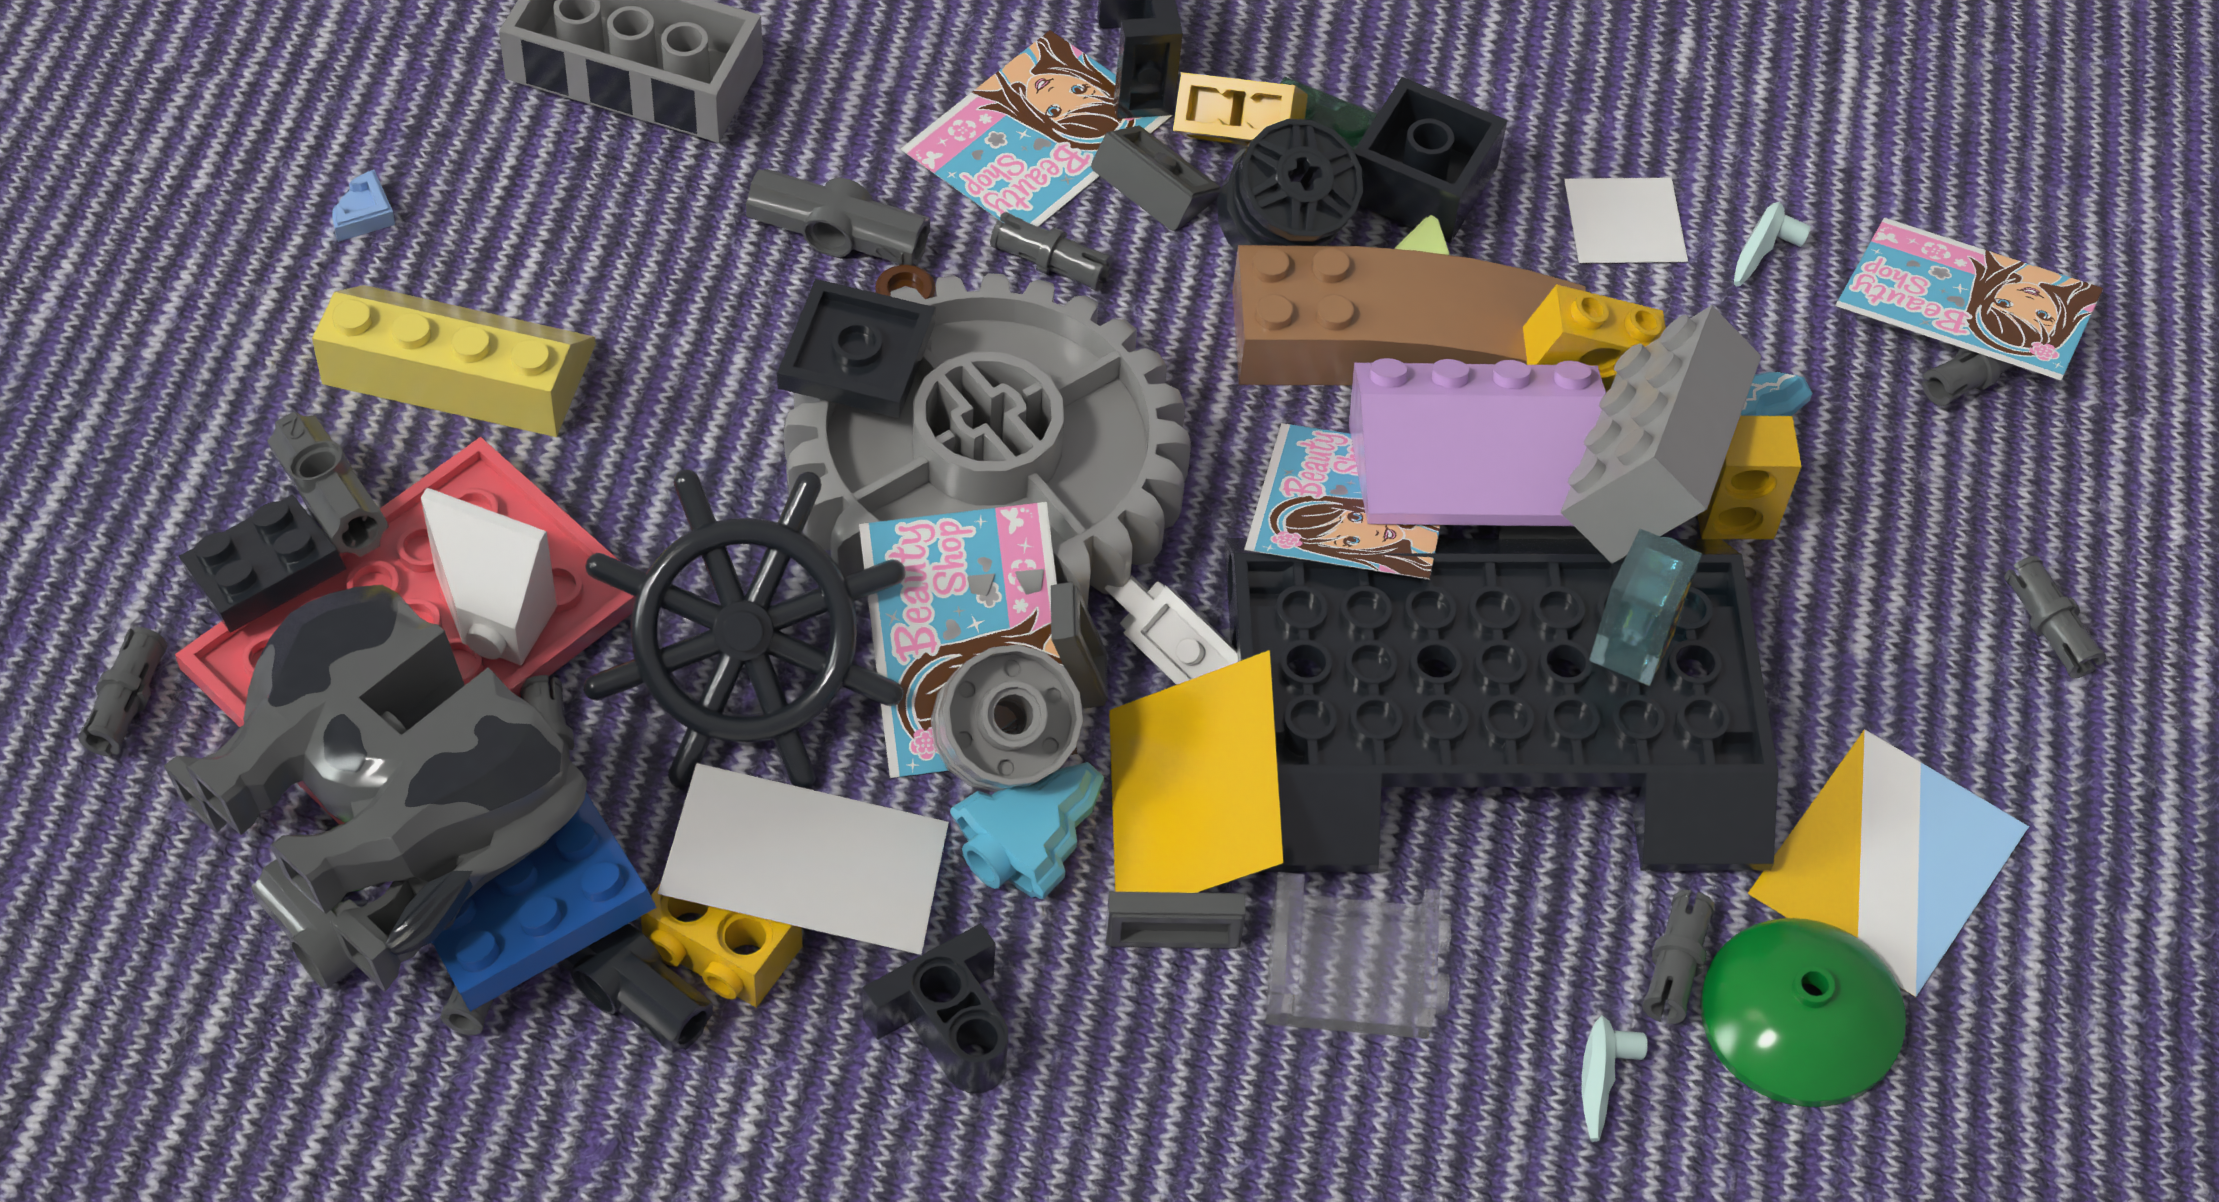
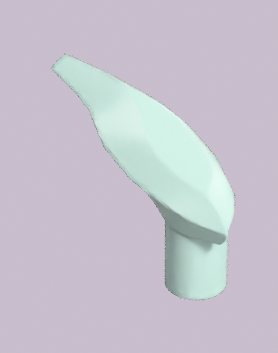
M1780 201L1767 207L1740 254L1735 271L1734 285L1736 287L1741 286L1751 276L1763 256L1773 249L1776 237L1801 247L1808 237L1811 226L1785 215L1784 207Z
M1602 1015L1595 1022L1588 1038L1582 1069V1100L1587 1128L1592 1142L1600 1140L1604 1127L1609 1092L1615 1082V1058L1642 1060L1647 1053V1037L1643 1032L1613 1030L1610 1021Z

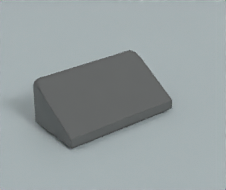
M1140 125L1106 132L1091 163V168L1095 173L1172 231L1186 225L1216 201L1221 190L1219 185Z

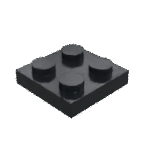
M815 279L778 369V389L900 418L935 325L936 307Z
M293 494L281 501H274L261 506L252 517L224 532L213 533L202 538L194 548L178 556L191 580L230 633L347 569L337 548Z

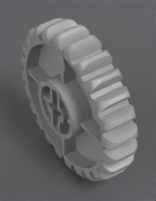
M991 273L983 277L980 291L967 292L962 280L954 275L938 277L936 281V297L924 299L915 288L906 286L891 291V297L936 307L935 325L900 418L793 393L794 409L788 412L784 422L788 496L796 479L803 472L817 474L822 484L803 533L819 544L824 550H831V558L836 562L844 577L864 570L859 524L1047 502L1057 584L1073 582L1078 587L1088 609L1089 586L1091 585L1103 594H1110L1104 589L1107 585L1123 587L1130 579L1131 564L1151 563L1162 549L1164 529L1175 524L1182 510L1184 481L1188 475L1191 441L1187 430L1183 428L1185 415L1183 398L1178 389L1165 383L1167 366L1158 352L1145 348L1135 351L1137 329L1127 320L1112 319L1101 326L1097 325L1098 301L1082 295L1074 296L1064 306L1054 303V284L1039 279L1030 282L1023 294L1010 292L1009 279L1004 274ZM1043 569L1015 571L1016 577L1026 595L1041 591ZM995 573L968 576L971 594L987 596Z

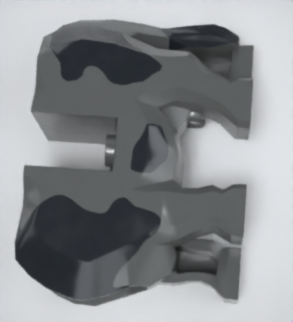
M383 584L360 586L329 593L289 613L270 637L256 663L248 688L243 717L244 725L216 753L203 758L176 756L163 765L180 799L216 834L228 823L242 835L254 825L261 811L272 808L291 785L300 781H304L306 786L330 814L344 822V824L332 830L315 835H283L270 844L284 876L324 914H327L335 907L346 893L370 886L380 887L386 882L393 881L385 894L377 900L362 907L344 910L330 921L348 958L384 992L397 978L403 961L413 958L423 946L433 942L442 931L449 929L454 924L458 912L469 897L485 883L516 865L541 847L568 823L582 806L587 787L586 778L570 761L563 740L534 706L512 693L489 668H486L465 685L445 630L437 624L429 623L420 618L397 592Z

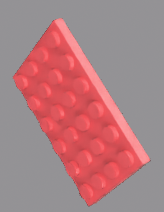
M479 437L380 508L389 526L382 534L380 547L362 557L355 553H340L347 568L346 570L231 633L222 621L177 652L175 656L179 669L228 717L241 727L244 725L243 717L248 688L256 663L270 637L289 613L329 593L354 587L383 584L397 592L420 618L429 623L437 624L445 630L465 685L486 668H489L512 693L521 698L520 690L525 680L540 675H548L549 677L631 615L636 597L588 575L585 565L589 556L601 553L616 560L618 559L482 437ZM426 488L547 532L557 607L522 665L500 657L498 659L482 657L471 650L468 645L462 643L435 573L421 496ZM304 781L297 783L338 824H344V822L326 810Z

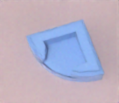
M375 170L368 171L353 179L349 183L350 189L333 208L332 218L338 242L395 225L393 210Z

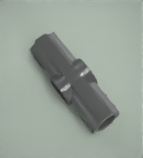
M766 168L764 170L758 169L751 182L749 196L746 201V217L801 233L811 247L831 257L846 256L853 249L899 264L918 266L925 252L930 233L929 217L873 201L867 189L859 183L846 178H833L823 186Z
M294 411L275 421L273 435L267 440L269 447L298 490L313 520L322 526L339 554L349 552L362 557L380 547V539L383 532L389 527L388 523L354 473L342 447L332 441L315 415L303 416Z

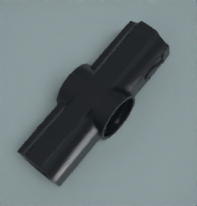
M631 924L624 925L558 962L570 971L574 983L592 1004L610 1015L615 1014L619 1010L671 1053H675L679 1049L687 1050L703 1034L708 1020L714 1014L712 1002L665 966L660 953L652 942Z

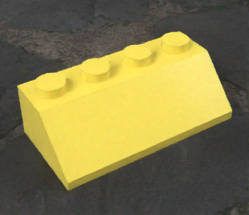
M366 285L335 291L312 337L323 385L553 437L558 436L596 345L595 336Z

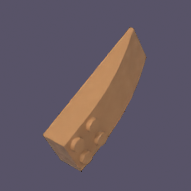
M1238 245L1232 293L1239 385H1352L1354 363H1373L1378 359L1384 358L1396 359L1403 363L1433 364L1443 359L1458 360L1465 364H1496L1503 360H1515L1527 365L1523 333L1524 324L1556 284L1586 291V287L1526 269L1473 258L1416 250L1361 246Z

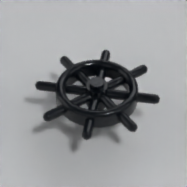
M690 469L680 470L674 476L673 483L691 531L668 546L654 561L647 573L601 553L589 556L586 561L585 568L589 576L636 598L631 618V644L634 659L588 677L583 685L584 693L589 699L598 701L645 684L652 697L662 709L676 721L687 727L668 772L669 781L675 787L685 788L690 785L696 763L701 764L711 739L737 743L761 742L774 739L791 784L809 789L814 785L816 775L798 729L818 716L832 702L841 687L886 706H895L903 698V688L899 683L853 663L858 636L857 613L854 601L898 585L905 578V567L900 561L891 559L844 577L831 556L814 540L802 533L822 486L821 479L813 472H803L798 476L778 522L759 518H730L716 521L697 473ZM749 544L766 547L746 595L726 546ZM701 556L720 604L673 584L686 567ZM790 559L800 564L818 585L815 589L770 606ZM665 609L709 630L662 648L660 636L662 610ZM828 612L830 618L828 652L780 630ZM720 654L700 700L685 690L672 673ZM769 655L810 672L817 677L800 696L788 703ZM744 665L763 713L733 714L724 712Z

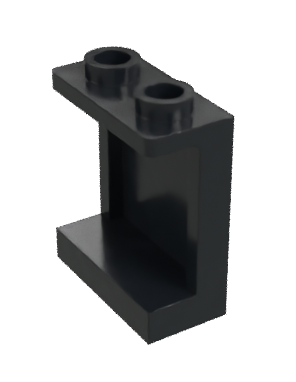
M1099 0L1097 12L1099 27L1102 29L1121 28L1114 92V107L1117 119L1173 115L1183 36L1176 1Z

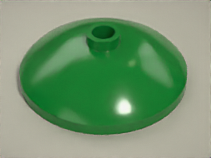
M1782 918L1758 923L1744 929L1733 936L1717 952L1706 973L1701 990L1700 1009L1702 1024L1706 1037L1719 1060L1746 1086L1761 1095L1785 1104L1803 1107H1826L1845 1103L1862 1096L1882 1081L1890 1071L1898 1057L1905 1036L1906 1014L1903 997L1889 968L1869 946L1857 937L1840 928L1820 921ZM1802 985H1813L1820 989L1823 995H1810L1803 989Z

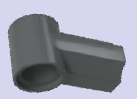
M277 859L265 866L259 879L251 886L255 900L288 936L296 957L310 977L321 988L328 989L358 968L344 952L330 921L344 910L358 908V906L350 899L345 902L340 901L327 914H324L284 876Z

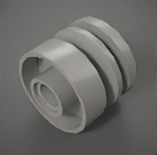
M1017 644L992 647L966 661L951 675L938 692L930 720L934 747L947 770L968 786L995 793L1011 787L1029 786L1060 769L1077 746L1083 723L1080 692L1066 668L1043 651ZM995 706L1007 707L1014 713L1018 724L1016 734H1008L998 728L994 720Z

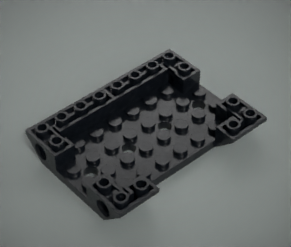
M1225 538L1231 645L1237 649L1238 662L1270 650L1284 863L1259 872H1378L1381 787H1642L1633 811L1640 871L1772 869L1775 849L1778 767L1743 557L1741 553L1722 539H1654L1614 563H1611L1588 539L1438 538L1435 553H1376L1434 558L1430 579L1247 551L1245 546L1248 538ZM1691 580L1692 583L1686 595L1675 633L1660 663L1662 658L1660 655H1663L1665 650L1663 647L1667 645L1668 641L1665 640H1668L1667 638L1671 631L1670 627H1673L1677 615V607ZM1297 659H1308L1315 662L1322 672L1314 677H1301L1294 674L1289 669L1288 664ZM1427 659L1440 660L1451 669L1452 673L1440 678L1431 677L1425 674L1418 664ZM1556 659L1568 660L1579 668L1581 674L1570 678L1561 677L1549 668L1548 663ZM1684 659L1696 660L1708 669L1709 675L1701 678L1688 676L1679 669L1677 662Z

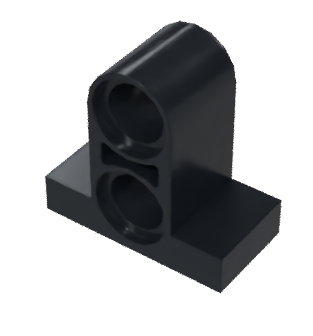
M980 923L863 987V1020L875 1038L879 1040L910 1023L949 1081L958 1089L967 1093L980 1094L993 1090L1002 1082L1006 1074L1008 1027L980 984L994 976L996 943ZM935 992H945L954 998L942 1003L931 1001L926 996ZM972 1044H981L988 1047L991 1051L982 1056H972L965 1053L962 1049Z

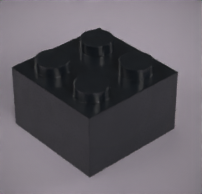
M1401 77L1354 150L1362 168L1363 193L1358 205L1412 228H1416L1426 217L1428 218L1432 215L1438 219L1445 241L1451 244L1498 167L1508 120Z

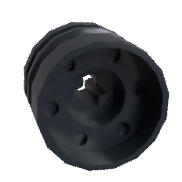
M1286 119L1266 126L1249 143L1246 150L1240 156L1239 161L1224 180L1217 198L1218 223L1228 244L1236 252L1238 251V245L1329 246L1357 210L1363 193L1362 168L1352 147L1335 130L1318 122L1304 119Z

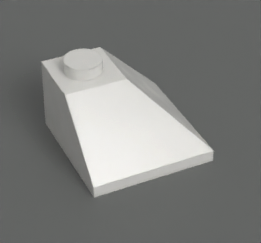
M426 488L421 496L435 573L462 643L468 645L471 650L488 659H498L500 657L522 665L557 607L547 532Z

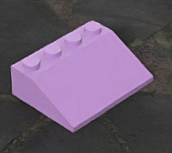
M1390 358L1378 359L1373 363H1354L1349 430L1367 524L1574 526L1560 512L1571 487L1568 484V479L1577 466L1580 465L1587 448L1584 445V440L1595 427L1602 411L1599 403L1606 394L1598 366H1590L1578 361H1563L1557 365H1526L1515 360H1503L1496 364H1465L1453 359L1439 360L1434 364L1403 363Z

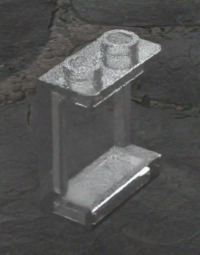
M1278 872L1271 908L1265 1024L1428 1039L1435 1014L1446 1015L1449 1000L1450 978L1448 973H1438V954L1448 953L1451 915L1439 913L1440 890L1426 888L1422 903L1419 905L1304 895V874Z

